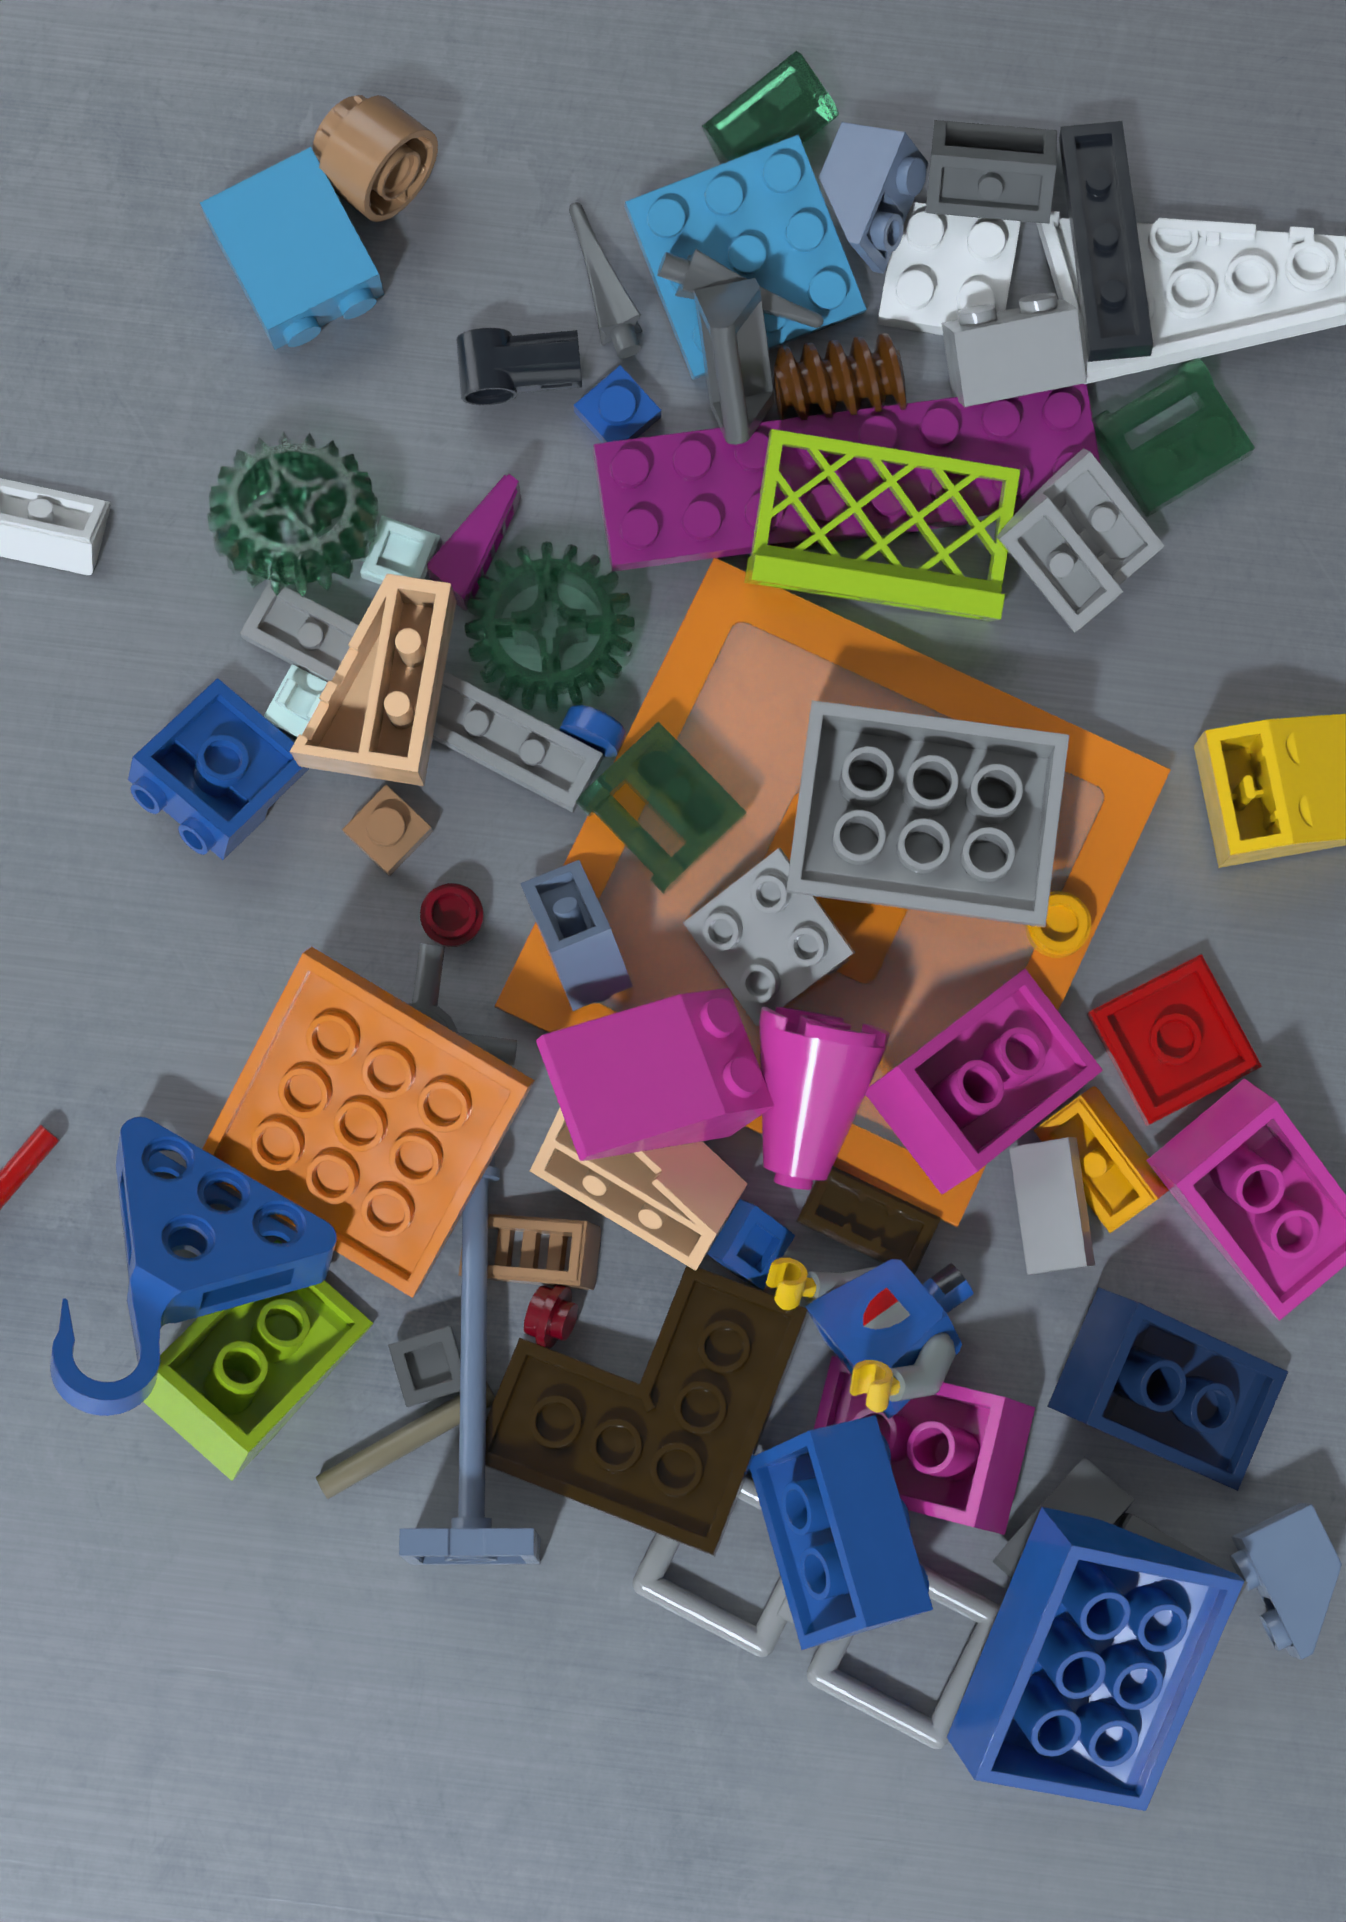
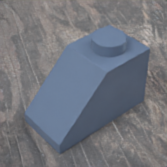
M580 860L520 883L573 1011L592 1003L603 1002L614 994L633 987L612 929Z

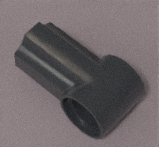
M479 328L463 332L456 339L461 399L465 403L480 406L496 405L516 398L517 393L582 388L577 330L512 336L510 331L505 329Z

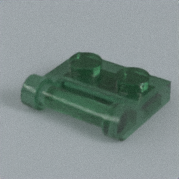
M1199 358L1189 360L1178 366L1177 375L1112 414L1105 410L1090 419L1094 424L1096 441L1146 518L1249 457L1255 449L1214 386L1212 376L1206 365ZM1189 395L1192 397L1200 410L1135 449H1131L1125 440L1124 434Z
M659 721L602 773L576 800V804L589 817L595 814L652 872L653 876L650 881L663 894L677 885L693 866L746 818L747 814ZM625 783L685 844L672 857L613 797Z

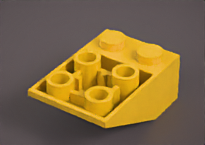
M1346 714L1260 720L1205 730L1197 740L1194 750L1218 868L1346 845Z

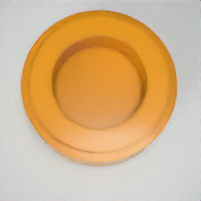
M1051 892L1049 895L1046 926L1025 925L1026 936L1030 944L1039 953L1053 958L1067 957L1078 951L1086 942L1091 930V917L1086 905L1078 897L1067 892Z

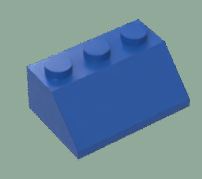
M876 1415L809 1430L755 1455L750 1465L751 1475L801 1650L900 1622L933 1610L929 1597L928 1576L918 1560L909 1529V1512L906 1504L900 1498L890 1465V1447L885 1437L881 1434Z

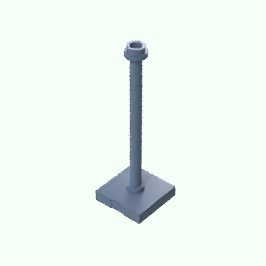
M493 1156L462 1213L458 1517L451 1518V1528H400L399 1556L410 1565L540 1564L541 1538L534 1528H492V1518L485 1517L489 1182L500 1180V1169L495 1167V1156Z

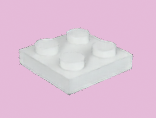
M913 202L903 225V236L900 245L892 252L887 265L877 324L943 336L941 323L959 320V310L978 305H994L996 312L1006 310L1021 221L925 213V203Z

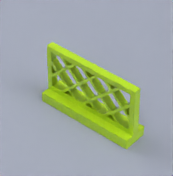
M771 429L769 432L751 557L748 558L744 583L988 622L1000 620L1005 594H1001L1008 551L998 540L997 535L1013 517L1020 469ZM782 446L806 449L822 470L820 474L795 492L779 472ZM821 452L843 455V457L830 466ZM853 457L869 460L884 481L857 502L834 472ZM883 462L904 465L905 467L891 475ZM914 468L931 470L946 491L919 512L897 483L899 479ZM945 472L966 475V477L953 485ZM827 477L848 509L820 529L799 500V497ZM976 478L1002 481L999 508L982 521H979L959 491ZM777 484L786 499L773 508ZM889 488L910 518L882 538L861 508ZM951 498L972 528L944 548L923 518ZM791 504L813 535L794 549L767 545L771 518ZM852 514L874 543L872 547L855 559L840 557L825 536L826 533ZM997 519L993 540L985 527ZM914 524L936 553V555L917 569L903 567L887 546L888 543ZM976 534L991 554L987 580L965 577L949 556L950 553ZM818 541L827 554L803 550ZM880 551L888 564L865 560ZM941 561L950 574L928 570Z

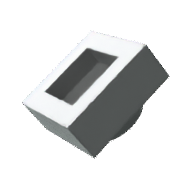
M452 1326L388 1345L406 1407L409 1408L460 1392L461 1356Z

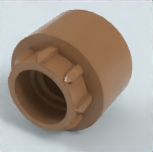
M356 95L343 99L328 112L315 134L313 152L320 163L319 168L326 174L335 193L371 221L381 222L401 212L420 192L434 167L438 152V141L432 131L387 97L377 95L365 98L363 95Z

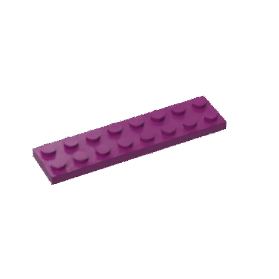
M1087 384L1058 388L968 407L960 404L958 397L906 403V410H900L898 405L884 406L883 411L878 413L875 412L874 408L859 409L857 415H851L849 411L833 413V417L826 418L824 414L808 416V420L802 421L798 417L783 419V422L782 420L761 422L747 442L736 445L725 441L720 428L594 444L593 456L611 572L750 554L771 429L1020 469L1014 516L1058 470L1083 448L1090 451L1100 463ZM782 446L779 472L795 492L820 474L822 470L806 449ZM821 452L830 466L843 457V455ZM853 457L834 471L856 502L884 482L867 459ZM883 462L891 475L905 467L904 465ZM914 468L897 481L918 512L946 492L929 469ZM945 472L953 485L966 477V475ZM827 477L799 497V500L820 529L848 509ZM976 478L959 491L979 521H982L999 508L1002 481ZM777 484L773 508L786 499ZM889 488L861 508L880 536L888 535L910 518ZM951 498L923 518L930 529L969 524ZM791 504L771 518L767 545L795 548L813 535ZM853 514L825 534L830 543L870 538ZM914 524L903 533L919 531V529ZM816 541L811 545H817L819 542Z

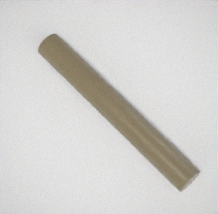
M486 1381L487 1409L492 1406L495 1395ZM460 1395L317 1475L316 1480L326 1498L330 1499L460 1424Z

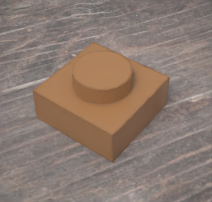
M387 785L342 829L344 834L389 877L433 832L432 827Z

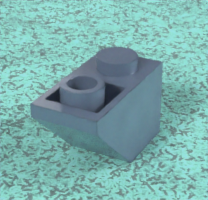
M841 122L819 179L850 245L873 272L884 274L892 252L898 248L902 240L903 225L913 200L924 186L926 169L929 163L906 132Z
M1299 1503L1231 1536L1238 1552L1230 1555V1559L1236 1573L1244 1581L1248 1582L1245 1587L1246 1590L1250 1591L1257 1588L1268 1610L1260 1615V1620L1274 1648L1277 1651L1286 1648L1290 1656L1302 1660L1314 1653L1342 1563L1313 1505Z

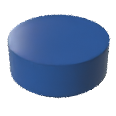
M584 705L570 707L559 729L561 732L603 753L605 757H615L626 736L623 725L615 718L598 709Z

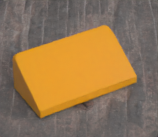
M1095 1086L1078 1096L1034 1129V1132L1042 1142L1067 1137L1077 1138L1086 1202L1109 1233L1116 1230L1169 1191L1146 1161L1150 1157L1100 1090Z

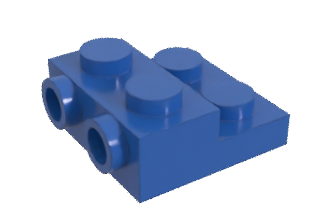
M217 678L132 757L128 781L133 784L130 790L134 799L143 809L152 814H158L163 809L180 824L178 828L179 834L193 851L205 855L211 850L224 860L265 820L268 808L299 780L309 768L299 767L291 755L290 750L295 742Z

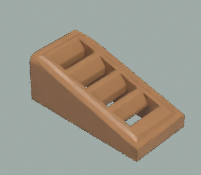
M488 1214V1228L498 1229L495 1264L488 1265L487 1280L552 1287L563 1285L573 1289L594 1290L601 1241L600 1226L580 1220ZM515 1231L523 1232L519 1267H511ZM541 1234L550 1235L546 1269H538ZM568 1237H572L568 1271H564ZM461 1249L460 1266H459V1274H458V1276H461V1277H462V1249Z

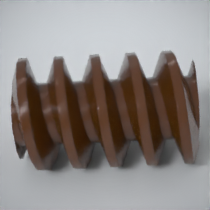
M878 334L873 353H871L864 337H854L849 356H846L839 340H829L824 359H821L814 343H804L799 362H796L789 346L779 347L774 365V385L778 416L782 422L786 418L787 410L790 407H794L801 421L808 420L814 404H819L825 417L831 418L833 413H835L838 401L844 402L851 415H857L862 398L869 399L876 413L882 412L887 395H893L900 410H906V388L899 350H896L889 334Z

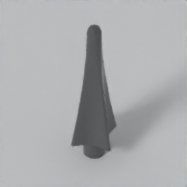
M578 202L572 203L569 207V213L579 240L588 274L601 345H606L612 341L619 358L631 357L641 350L636 333L643 332L637 321L641 314L605 256L582 205Z
M695 249L692 255L689 254L687 259L665 252L657 274L659 277L679 284L675 296L695 299L694 290L747 280V278L730 270ZM759 286L763 313L789 319L814 328L821 327L823 324V317L819 313L792 303Z

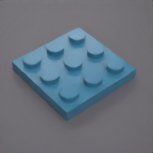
M799 134L625 201V210L692 380L705 376L695 299L675 296L679 284L657 276L665 252L687 259L688 255H692L695 249L737 274L747 279L755 278L758 285L792 303L819 313L823 317L821 327L814 328L789 319L763 313L768 351L864 314L867 310Z

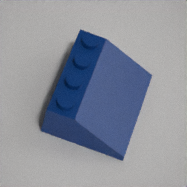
M1041 1507L949 1730L947 1739L976 1781L1146 1811L1244 1584V1580L1238 1574L1103 1520Z

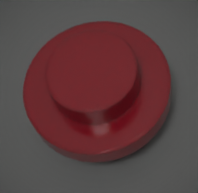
M447 883L437 886L426 895L420 909V921L425 933L432 941L445 947H458L469 943L477 936L483 925L484 911L480 899L470 888L457 883Z
M542 1285L534 1293L526 1311L524 1333L535 1337L538 1345L550 1349L558 1339L565 1341L570 1336L578 1315V1305L572 1302L571 1289L563 1285H556L554 1288Z

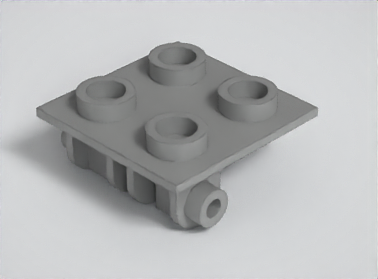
M781 848L775 850L683 922L756 1026H759L762 1007H768L775 1011L776 1007H784L826 974L830 975L849 961L848 957L855 953L815 896L786 892L790 861Z

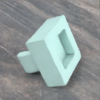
M292 664L264 717L281 732L296 740L299 734L302 735L320 702L319 697L327 682Z

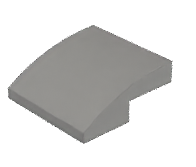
M1084 448L1058 470L1018 510L997 535L998 540L1075 633L1124 592L1119 586L1122 582L1165 547L1093 454Z

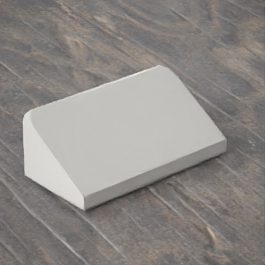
M0 478V557L83 575H91L97 563L110 512V502Z

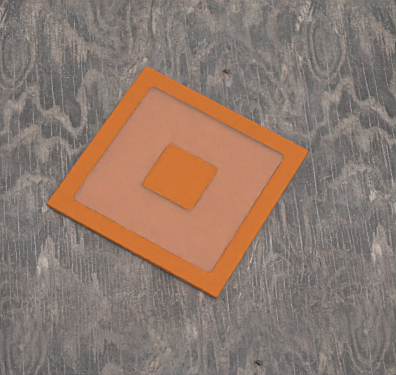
M713 558L564 865L580 860L612 929L633 987L616 993L603 1002L592 1003L573 1011L535 922L501 991L495 1008L550 1033L678 994L729 988L683 922L778 848L782 849L790 861L809 714L812 700L1069 735L1050 893L1060 891L1078 897L1086 905L1090 913L1091 930L1086 942L1078 951L1067 957L1053 958L1045 956L1034 949L1026 936L1025 925L816 897L855 953L848 957L849 961L830 975L826 974L784 1007L844 1018V1023L850 1024V1030L861 1032L863 1023L888 1031L890 1034L887 1048L869 1086L1024 968L1057 1011H1059L1171 769L784 589L744 583L745 571L717 558ZM730 990L761 1069L759 1026L754 1024ZM866 1095L833 1165L848 1174L940 1217L942 1221L958 1227L986 1167L985 1165L978 1172L941 1195ZM762 1115L745 1127L762 1134Z

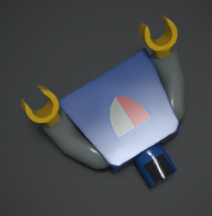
M779 1258L771 1263L766 1280L768 1287H777L774 1300L783 1310L795 1309L800 1304L801 1298L804 1297L805 1301L809 1303L805 1307L822 1339L852 1374L850 1394L857 1396L867 1393L866 1406L876 1413L883 1412L888 1419L897 1414L911 1399L931 1396L939 1392L951 1364L962 1346V1342L947 1313L974 1294L967 1280L952 1263L924 1283H921L900 1259H891L879 1266L846 1272H807L806 1267L801 1262L792 1258Z

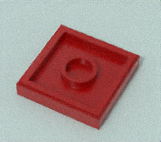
M1202 954L1087 1013L1146 1127L1262 1067Z

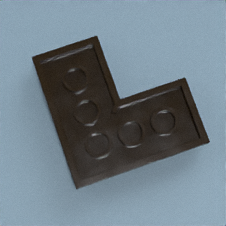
M686 1265L640 1384L519 1338L486 1419L485 1466L715 1557L809 1315L808 1310L799 1305L792 1310H783L777 1305L773 1295L699 1267L695 1271Z

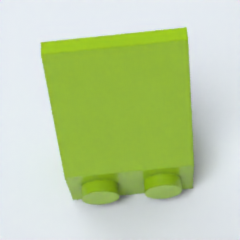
M277 1239L274 1243L281 1244L282 1242ZM325 1280L320 1284L198 1317L160 1355V1366L156 1384L150 1395L143 1402L233 1481L279 1433L368 1332L373 1322Z

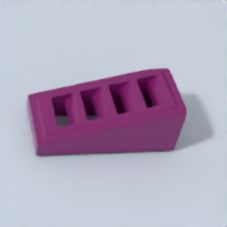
M511 474L504 475L427 563L430 580L451 583L456 604L465 611L472 605L519 506L521 499L519 481Z

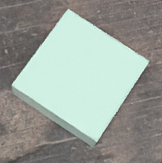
M382 515L360 571L361 577L378 584H382L387 574L428 580L427 563L438 552L442 543L441 536Z

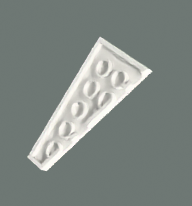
M1051 211L1049 224L1036 223L1058 299L1065 300L1076 307L1078 311L1087 383L1084 384L1346 325V236L1314 234V228L1290 226L1288 233L1257 231L1256 224L1158 218L1154 224L1137 223L1153 338L1152 354L1147 357L1088 362L1069 218H1059L1060 211Z

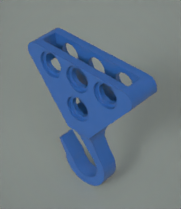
M145 1117L131 1118L122 1125L116 1157V1173L129 1279L126 1301L138 1365L130 1375L114 1382L97 1381L83 1374L76 1366L73 1358L75 1337L69 1304L66 1298L62 1299L59 1331L52 1346L50 1373L57 1392L74 1408L99 1416L117 1415L130 1411L140 1405L150 1395L158 1377L160 1366V1329L163 1325L183 1322L320 1284L328 1275L337 1239L335 1229L325 1220ZM168 1150L178 1153L185 1160L186 1167L159 1151ZM167 1172L175 1175L176 1178L165 1179L155 1175V1173ZM223 1182L233 1185L240 1192L242 1200L214 1183ZM223 1204L232 1210L219 1211L209 1205ZM278 1214L288 1217L295 1224L297 1232L270 1217V1215ZM278 1236L287 1242L281 1244L273 1243L264 1237ZM188 1250L195 1253L197 1257H180L174 1251Z

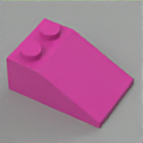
M1024 968L868 1087L865 1095L942 1195L982 1169L1101 1073L1103 1069Z
M729 988L678 994L550 1032L536 1040L580 1162L730 1137L774 1107Z
M1245 1078L1146 1160L1180 1206L1279 1321L1346 1266V1194L1278 1102Z
M832 1356L814 1429L876 1415L881 1434L885 1437L890 1447V1465L900 1498L904 1501L909 1511L1005 1535L1035 1407L1007 1397L943 1382L939 1392L931 1396L911 1399L897 1414L888 1419L883 1412L876 1413L866 1406L867 1393L857 1396L850 1394L852 1374L837 1357Z

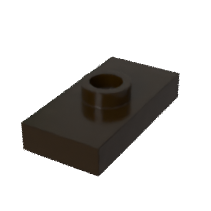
M833 1166L827 1180H815L796 1222L880 1263H885L891 1259H900L915 1275L941 1218Z

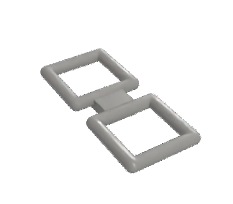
M747 1474L738 1498L761 1510L753 1478ZM656 1534L633 1578L635 1592L755 1656H768L773 1651L787 1621L794 1624L781 1577L755 1626L663 1578L680 1543ZM922 1565L929 1580V1597L977 1622L931 1717L837 1669L853 1636L819 1645L808 1667L807 1679L814 1687L931 1748L940 1749L949 1741L947 1735L1001 1605Z

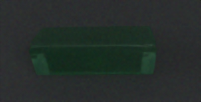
M796 50L701 127L721 165L798 134L802 144H804L839 115L833 99L803 55Z

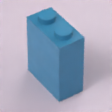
M311 147L200 202L214 237L275 350L286 344L289 347L303 345L314 339L321 332L322 326L341 316L344 319L356 318L373 308L377 302L376 299L385 295L380 275L330 181L319 168L320 163Z

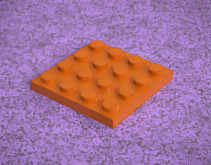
M311 946L302 953L202 1149L331 1224L337 1235L334 1251L413 1298L424 1284L535 1080ZM224 1183L227 1186L239 1192L237 1188H235L233 1185ZM275 1214L278 1217L295 1226L293 1221L290 1220L288 1217Z

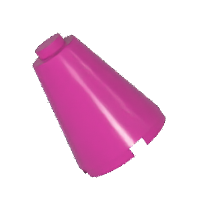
M762 1007L759 1020L760 1065L762 1075L774 1103V1107L762 1114L763 1167L775 1172L774 1182L779 1185L811 1190L813 1180H827L887 1048L890 1033L865 1023L862 1024L861 1032L850 1030L851 1025L844 1023V1018L785 1007H776L775 1011L768 1007Z

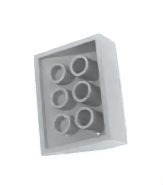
M812 700L786 892L1045 927L1069 735Z

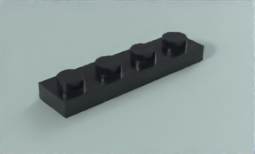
M1115 121L1060 127L1059 145L1088 362L1151 356L1153 338L1123 122Z

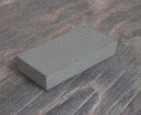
M1067 1137L1009 1147L1027 1275L1095 1266L1077 1138Z

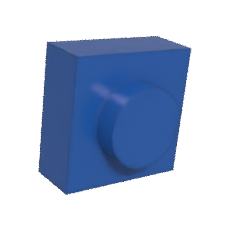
M621 365L574 404L575 414L602 443L636 439L662 417L661 409Z
M739 1199L707 1255L746 1283L764 1290L767 1285L766 1280L771 1263L784 1256L796 1235L756 1205Z

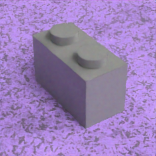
M1039 293L1020 298L1019 308L996 312L994 305H978L959 310V320L941 323L952 397H958L959 403L964 407L1087 383L1077 308L1063 299L1057 300L1056 293Z

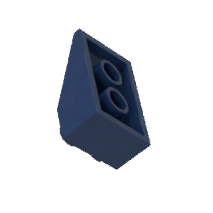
M1098 1287L1047 1407L1238 1491L1288 1371L1142 1303Z

